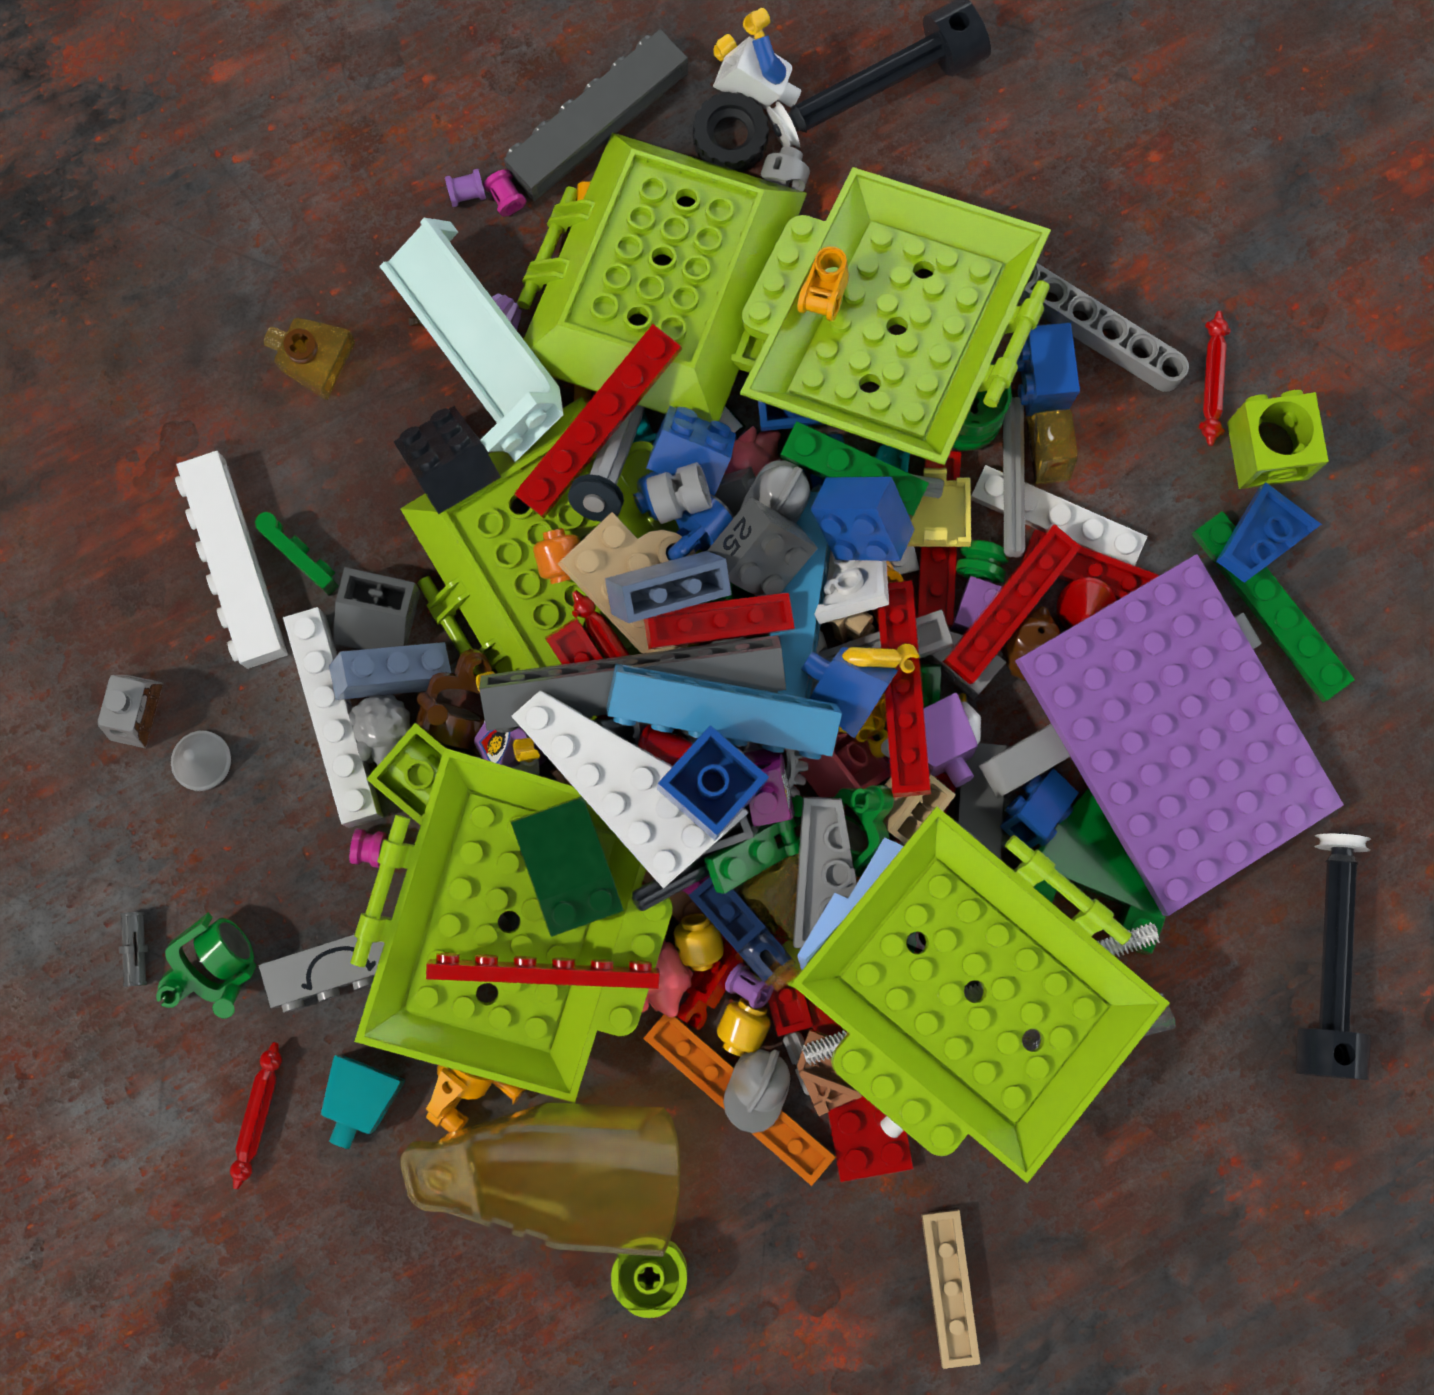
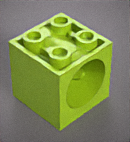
M1292 390L1281 394V397L1269 399L1266 394L1251 396L1246 399V402L1227 421L1239 489L1260 487L1265 482L1269 485L1309 480L1329 462L1316 392L1303 394L1302 390ZM1262 422L1275 423L1287 431L1293 443V451L1290 455L1278 454L1264 444L1259 434V426Z
M414 723L366 780L421 825L445 747Z

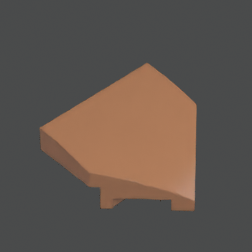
M809 1029L804 1044L806 1047L807 1043L812 1046V1041L816 1044V1040L820 1042L822 1038L825 1041V1037L829 1039V1036ZM801 1051L797 1062L799 1075L807 1088L818 1116L830 1112L829 1110L853 1099L857 1100L862 1097L859 1092L836 1074L832 1067V1057L830 1054L829 1059L825 1057V1061L820 1058V1062L816 1060V1064L812 1062L810 1066L806 1062L803 1051Z

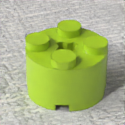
M659 1235L636 1237L623 1246L615 1259L611 1272L613 1293L621 1305L636 1316L643 1318L662 1316L674 1308L685 1293L688 1273L686 1260L679 1247L665 1237ZM646 1267H653L654 1273L660 1274V1277H655L653 1284H647L646 1278L639 1275L645 1273Z

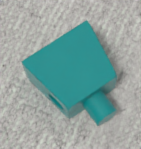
M342 1054L335 1055L321 1110L323 1117L336 1121L329 1142L336 1146L350 1149L357 1130L367 1134L374 1133L403 1087L405 1079Z

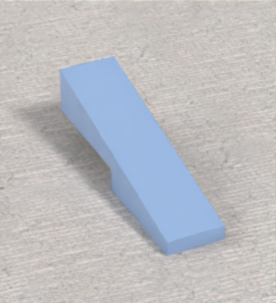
M884 837L849 898L834 893L797 955L801 970L840 925L902 849L903 845Z

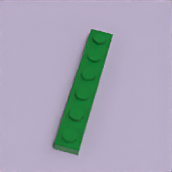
M1221 511L1192 533L1193 537L1322 702L1329 700L1355 679L1267 567L1244 583L1216 562L1236 528L1226 514Z

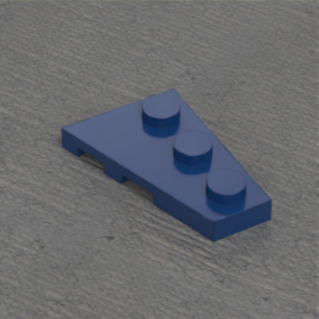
M1265 482L1256 491L1216 562L1245 583L1322 524Z

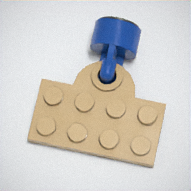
M711 495L712 508L690 514L685 510L683 516L676 519L680 528L676 533L666 530L651 531L637 539L618 517L611 512L558 563L562 570L642 654L686 648L688 645L649 650L644 619L627 623L611 614L605 578L693 555L699 549L703 552L707 551L734 518L728 507L713 495Z

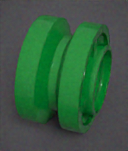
M971 540V547H961L960 553L966 558L957 561L956 572L966 579L973 576L981 580L993 581L992 583L1004 582L1006 570L1000 566L1008 564L1010 557L1005 555L1004 547L985 540Z

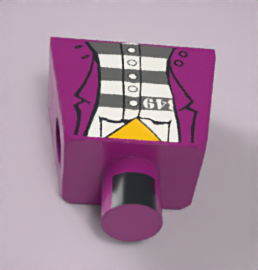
M766 749L745 752L744 755L757 767L770 765L761 769L769 776L767 783L749 802L753 825L761 826L791 820L795 815L783 754Z

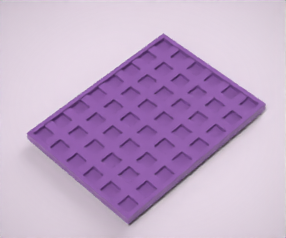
M1198 554L1181 562L1015 660L1163 916H1169L1344 805Z

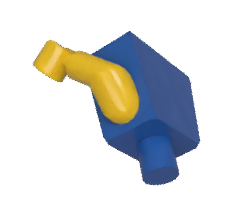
M903 644L897 650L842 647L831 662L812 651L801 670L819 681L810 699L837 704L842 712L838 731L847 733L853 738L856 737L859 742H864L868 739L866 729L876 730L874 719L870 714L898 670L895 667L899 664L903 672L911 673L914 671L915 666L911 660L907 659L910 657L919 658L920 656L916 648L911 644Z

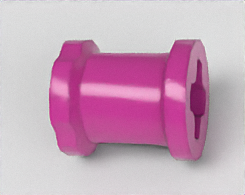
M508 169L493 173L483 183L486 192H491L498 204L497 210L502 217L514 214L522 209L527 202L523 194H519L512 182L513 176Z

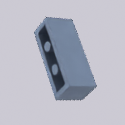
M709 551L605 578L611 614L627 623L732 595L726 558Z
M445 642L342 651L329 665L335 700L427 691L433 675L442 672L451 673Z

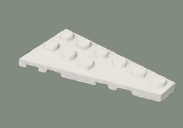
M544 691L536 693L512 715V718L663 889L750 812L744 808L714 841L657 790L658 782L673 767L639 746L628 742L613 731L597 724Z

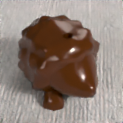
M1041 606L1027 615L1004 644L1005 647L1002 654L1006 657L1005 665L1009 667L1012 676L1018 677L1022 681H1026L1015 660L1061 634L1048 608L1045 606Z

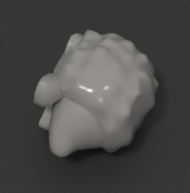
M391 694L366 698L349 712V719L357 740L359 756L362 762L366 761L367 764H371L374 761L379 765L411 728L410 712L405 708L402 701L397 700Z

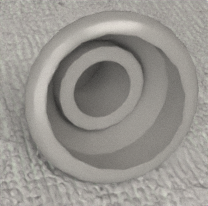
M195 731L184 736L176 744L171 756V768L174 777L182 786L194 791H205L219 785L227 776L231 766V754L226 742L217 734L209 731Z

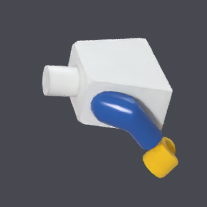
M759 8L757 11L748 14L743 21L744 29L749 34L754 35L755 39L749 36L737 46L734 38L730 34H726L714 46V56L723 62L713 87L723 92L736 94L739 92L746 97L750 96L763 109L777 100L792 107L793 104H796L801 94V89L788 82L792 72V65L774 53L769 35L765 36L762 30L770 24V16L764 8Z

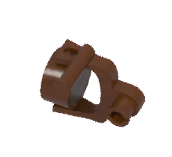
M469 649L463 652L458 659L455 673L442 672L433 675L427 692H422L417 696V702L421 708L416 722L436 741L458 748H476L474 740L484 724V717L462 707L437 703L436 699L438 693L446 689H462L480 694L476 685V677L479 674L492 670L488 658L481 651Z

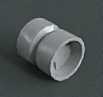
M698 462L677 468L674 476L669 472L647 478L650 501L661 524L681 518L685 510L690 514L712 508L709 487Z

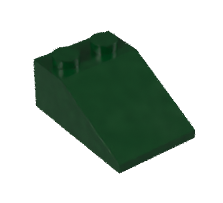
M582 796L510 821L551 937L624 911L610 868Z

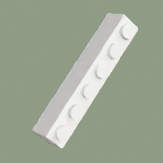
M214 451L176 464L180 476L175 477L176 485L181 496H187L190 508L185 510L191 528L193 530L197 529L201 540L196 542L197 551L202 562H208L211 574L206 575L212 594H218L221 607L217 608V614L223 628L229 629L232 640L228 641L227 645L234 662L239 661L241 665L249 669L287 656L288 653L226 460L218 451Z
M316 607L283 617L341 824L351 828L384 818L375 786L366 780L371 774L369 764L366 761L362 762L358 753L357 740L349 719V712L352 711L350 699L335 700L329 665L336 658L337 652L326 615Z

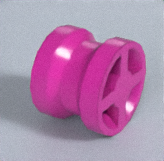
M356 828L350 846V863L359 865L362 862H367L372 867L379 868L380 863L377 860L383 840H387V834L380 831L375 834H369L365 829Z

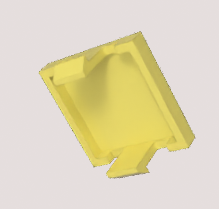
M924 468V477L938 478L944 481L943 493L940 498L922 497L911 520L915 530L907 546L971 547L970 478H957V481H947L946 468Z

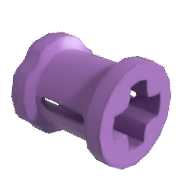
M474 169L472 174L457 178L445 177L453 207L458 206L459 202L478 197L481 200L486 199L479 169Z
M740 963L730 972L725 983V990L730 994H739L748 1000L749 1005L756 1010L762 1008L770 999L774 990V982L769 980L764 983L759 976L750 971V967L747 964Z

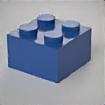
M1071 323L1037 326L1030 331L1016 362L1018 365L1016 372H1021L1022 384L1018 385V397H1020L1021 405H1025L1026 416L1068 412L1080 392Z
M669 405L653 443L646 468L659 474L669 472L674 476L677 468L698 462L705 475L710 494L715 496L731 460L736 433L732 432L730 427L722 422L711 421L710 423L698 418L694 411L686 407L674 408Z
M826 477L811 507L835 560L901 561L915 530L892 477Z
M710 725L658 782L657 790L715 841L765 786L769 776Z

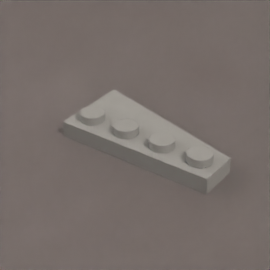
M803 796L793 945L796 948H802L834 893L849 898L857 883L843 804L840 798Z

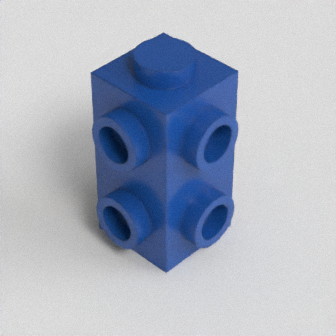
M1054 768L1024 783L1022 789L1025 793L1022 796L1016 797L1007 806L1005 811L1008 813V816L1000 825L1010 837L1016 835L1030 848L1037 844L1043 847L1057 834V830L1054 827L1073 811L1071 803L1078 795V792Z

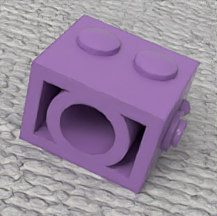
M971 576L966 583L951 629L965 634L1001 589V586L995 585L991 580H981Z

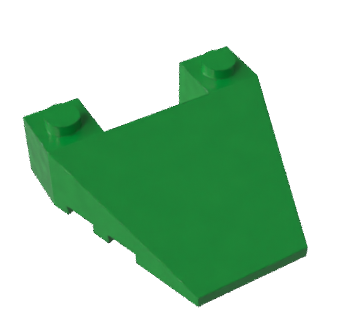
M1088 787L1072 805L1073 811L1054 827L1057 830L1054 838L1045 846L1039 845L1036 849L1056 864L1054 868L1075 886L1123 905L1117 922L1131 932L1133 928L1134 930H1136V927L1140 929L1145 924L1149 926L1151 922L1155 924L1159 936L1165 922V916L1162 915ZM1045 880L1037 883L1033 888L1052 903L1057 890ZM1154 940L1155 944L1150 941L1151 946L1145 943L1146 948L1141 944L1142 949L1137 946V951L1134 947L1132 949L1142 955L1152 954L1157 941Z

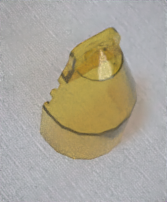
M570 1102L543 1103L442 1135L437 1142H412L400 1157V1167L408 1197L421 1210L446 1212L488 1227L493 1222L513 1229L512 1235L523 1238L526 1233L546 1240L545 1246L558 1250L663 1257L676 1222L681 1171L679 1143L672 1117L664 1107Z

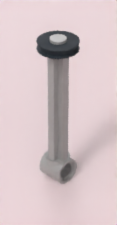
M637 405L598 452L590 474L579 476L573 481L568 493V499L572 508L581 516L601 522L611 512L616 516L619 515L624 503V497L617 483L646 407Z

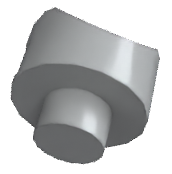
M785 146L781 148L780 153L767 155L761 176L764 180L786 187L789 186L790 180L793 179L792 188L803 192L810 169L802 162L803 153L801 151Z

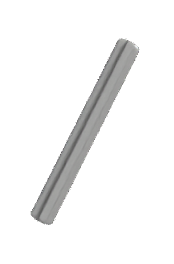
M1012 397L1003 421L1004 553L1008 557L1017 558L1021 557L1025 551L1024 405H1021L1020 397Z

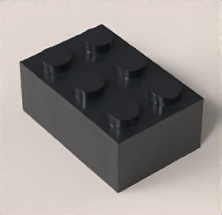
M455 406L435 412L429 421L419 427L414 426L406 429L401 433L400 438L393 441L438 515L501 478L482 442Z

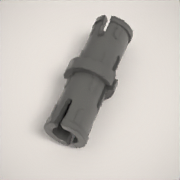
M144 912L120 913L122 946L118 947L119 954H123V987L147 985L145 952H149L148 944L145 945Z

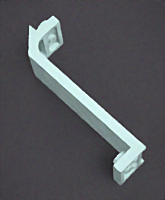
M424 217L420 222L421 226L388 262H383L380 268L497 424L480 440L488 452H508L514 462H516L563 416L560 387L451 245L450 241L458 233L453 224L449 221Z

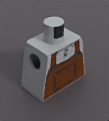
M131 675L110 676L98 718V727L110 741L146 749L163 683Z

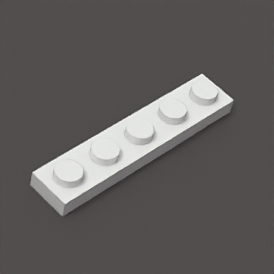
M985 465L971 495V500L1004 514L1003 472ZM1024 482L1026 525L1046 532L1050 526L1055 524L1080 546L1135 566L1148 536Z

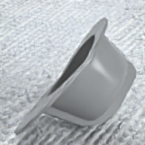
M775 460L766 464L758 473L744 497L741 508L751 497L797 523L810 497V484L805 473L802 471L803 469L788 461Z
M759 1049L754 1053H745L739 1058L725 1090L723 1103L727 1117L741 1131L750 1133L763 1132L771 1127L780 1115L789 1091L790 1073L787 1064L779 1057L780 1052L777 1050L768 1052Z

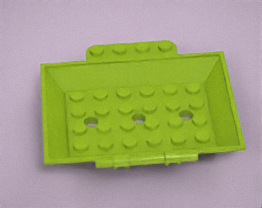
M612 132L584 199L576 201L578 190L568 186L560 203L554 206L547 222L549 229L535 261L530 262L522 280L524 287L518 298L517 305L523 309H530L537 291L542 290L543 285L547 284L523 340L553 378L597 392L651 325L654 324L682 347V351L637 405L664 414L667 413L669 405L674 408L681 406L694 411L698 418L710 423L711 421H720L738 371L742 370L750 373L765 343V340L753 337L745 331L742 311L786 224L792 218L799 216L807 193ZM688 196L696 202L690 207H683L677 203V200ZM568 227H571L559 257L552 258L561 234L566 233ZM664 254L669 256L672 261L668 265L660 266L655 264L653 259L657 255ZM634 314H642L648 318V321L643 325L635 326L628 319Z
M852 167L826 221L806 215L796 216L788 221L742 311L745 331L753 337L765 340V343L740 391V395L945 465L977 393L987 391L983 399L984 404L993 408L997 407L1004 389L1010 387L1018 369L1016 362L1029 333L1038 325L1044 311L1043 302L1050 289V285L1047 282L1037 281L1030 298L1025 299L1021 306L1017 305L1051 229ZM829 246L837 247L845 253L849 272V281L842 296L839 312L834 321L827 320L825 315L810 311L800 313L797 307L801 289L805 281H807L817 253ZM830 267V268L826 269L825 271H826V272H835V271H837L839 268H837V267ZM920 269H927L933 275L926 279H921L915 275V272ZM893 325H902L907 329L901 335H893L888 332V329ZM1013 333L1003 357L998 358L996 363L991 365L1004 334ZM866 382H874L879 385V389L872 393L864 392L860 387Z
M582 397L562 408L563 416L516 462L505 451H496L488 454L501 476L498 480L439 515L426 494L401 508L403 515L446 585L439 592L430 576L422 578L417 583L429 602L427 607L436 623L442 624L460 656L466 650L473 649L454 618L456 610L460 608L482 645L479 651L488 658L491 669L496 668L498 673L562 665L545 637L575 618L572 615V611H574L572 592L577 590L582 595L587 596L572 579L551 584L550 579L540 577L533 547L537 542L544 540L542 533L564 528L565 535L575 534L581 542L600 521L585 518L572 508L568 499L570 488L545 518H542L531 508L522 515H517L512 511V503L518 498L514 495L515 491L586 406ZM645 441L632 443L617 483L624 497V503L617 517L637 539L651 531L666 530L676 533L680 529L676 519L661 524L659 520H654L648 513L641 514L635 504L633 494L638 492V479L653 472L646 468L653 445ZM596 456L579 476L590 474ZM596 606L595 611L605 617L630 655L642 654ZM578 616V620L585 629V618H581ZM590 637L595 646L597 647V649L599 650L602 657L606 659V657L604 656V654L602 653L594 639ZM700 643L689 644L687 647L699 646Z
M444 748L415 845L403 843L410 818L395 815L388 840H383L377 862L380 863V867L366 912L361 913L354 936L357 938V942L350 961L352 965L358 967L366 966L372 943L384 942V946L354 1042L575 1103L596 1032L601 1031L615 1036H625L633 1032L639 1023L649 988L426 979L427 962L430 959H436L437 953L460 954L459 960L475 961V955L487 954L498 956V962H513L515 956H531L537 958V963L552 964V958L575 959V965H590L593 959H606L614 961L613 966L629 967V961L652 962V968H655L672 915V902L670 898H667L645 911H639L631 899L632 892L643 886L642 882L646 868L585 800L624 911L551 937L510 821L580 797L581 795L572 785ZM395 868H405L407 871L393 917L381 916ZM506 911H513L520 917L519 926L513 931H505L498 925L500 915ZM484 983L495 985L498 989L496 999L488 1003L480 1001L476 996V991L480 985Z
M936 806L793 980L791 985L848 1032L832 1054L831 1063L836 1074L930 1153L937 1156H946L953 1153L969 1134L1028 1183L1166 1009L1169 1002L1091 937L1094 933L1104 930L1118 943L1124 945L1131 938L1132 933L1113 918L1114 913L1099 900H1091L1054 868L1056 864L1038 849L1033 851L1016 835H1013L1007 841L1005 847L1023 862L1012 870ZM1045 880L1081 911L1070 919L1033 887ZM913 932L922 933L926 939L924 950L917 954L911 953L906 945L908 936ZM973 980L979 981L983 986V995L976 1002L968 1001L964 994L965 986ZM1035 1029L1040 1034V1044L1034 1050H1026L1022 1044V1037L1026 1031Z

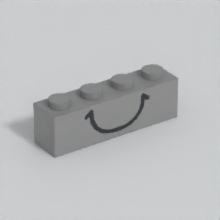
M354 935L259 965L270 1008L282 1007L283 1013L304 1007L303 1000L317 996L319 1001L339 996V988L353 984L354 990L371 986L384 942L372 943L365 967H358L350 963L357 942V938Z

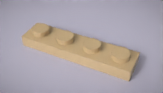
M960 1210L922 1213L941 1366L943 1369L978 1365L980 1364Z

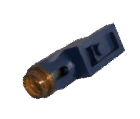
M709 877L688 895L767 987L772 986L778 992L799 974V971L794 966L796 964L794 959L733 889L725 894L715 891L711 877Z

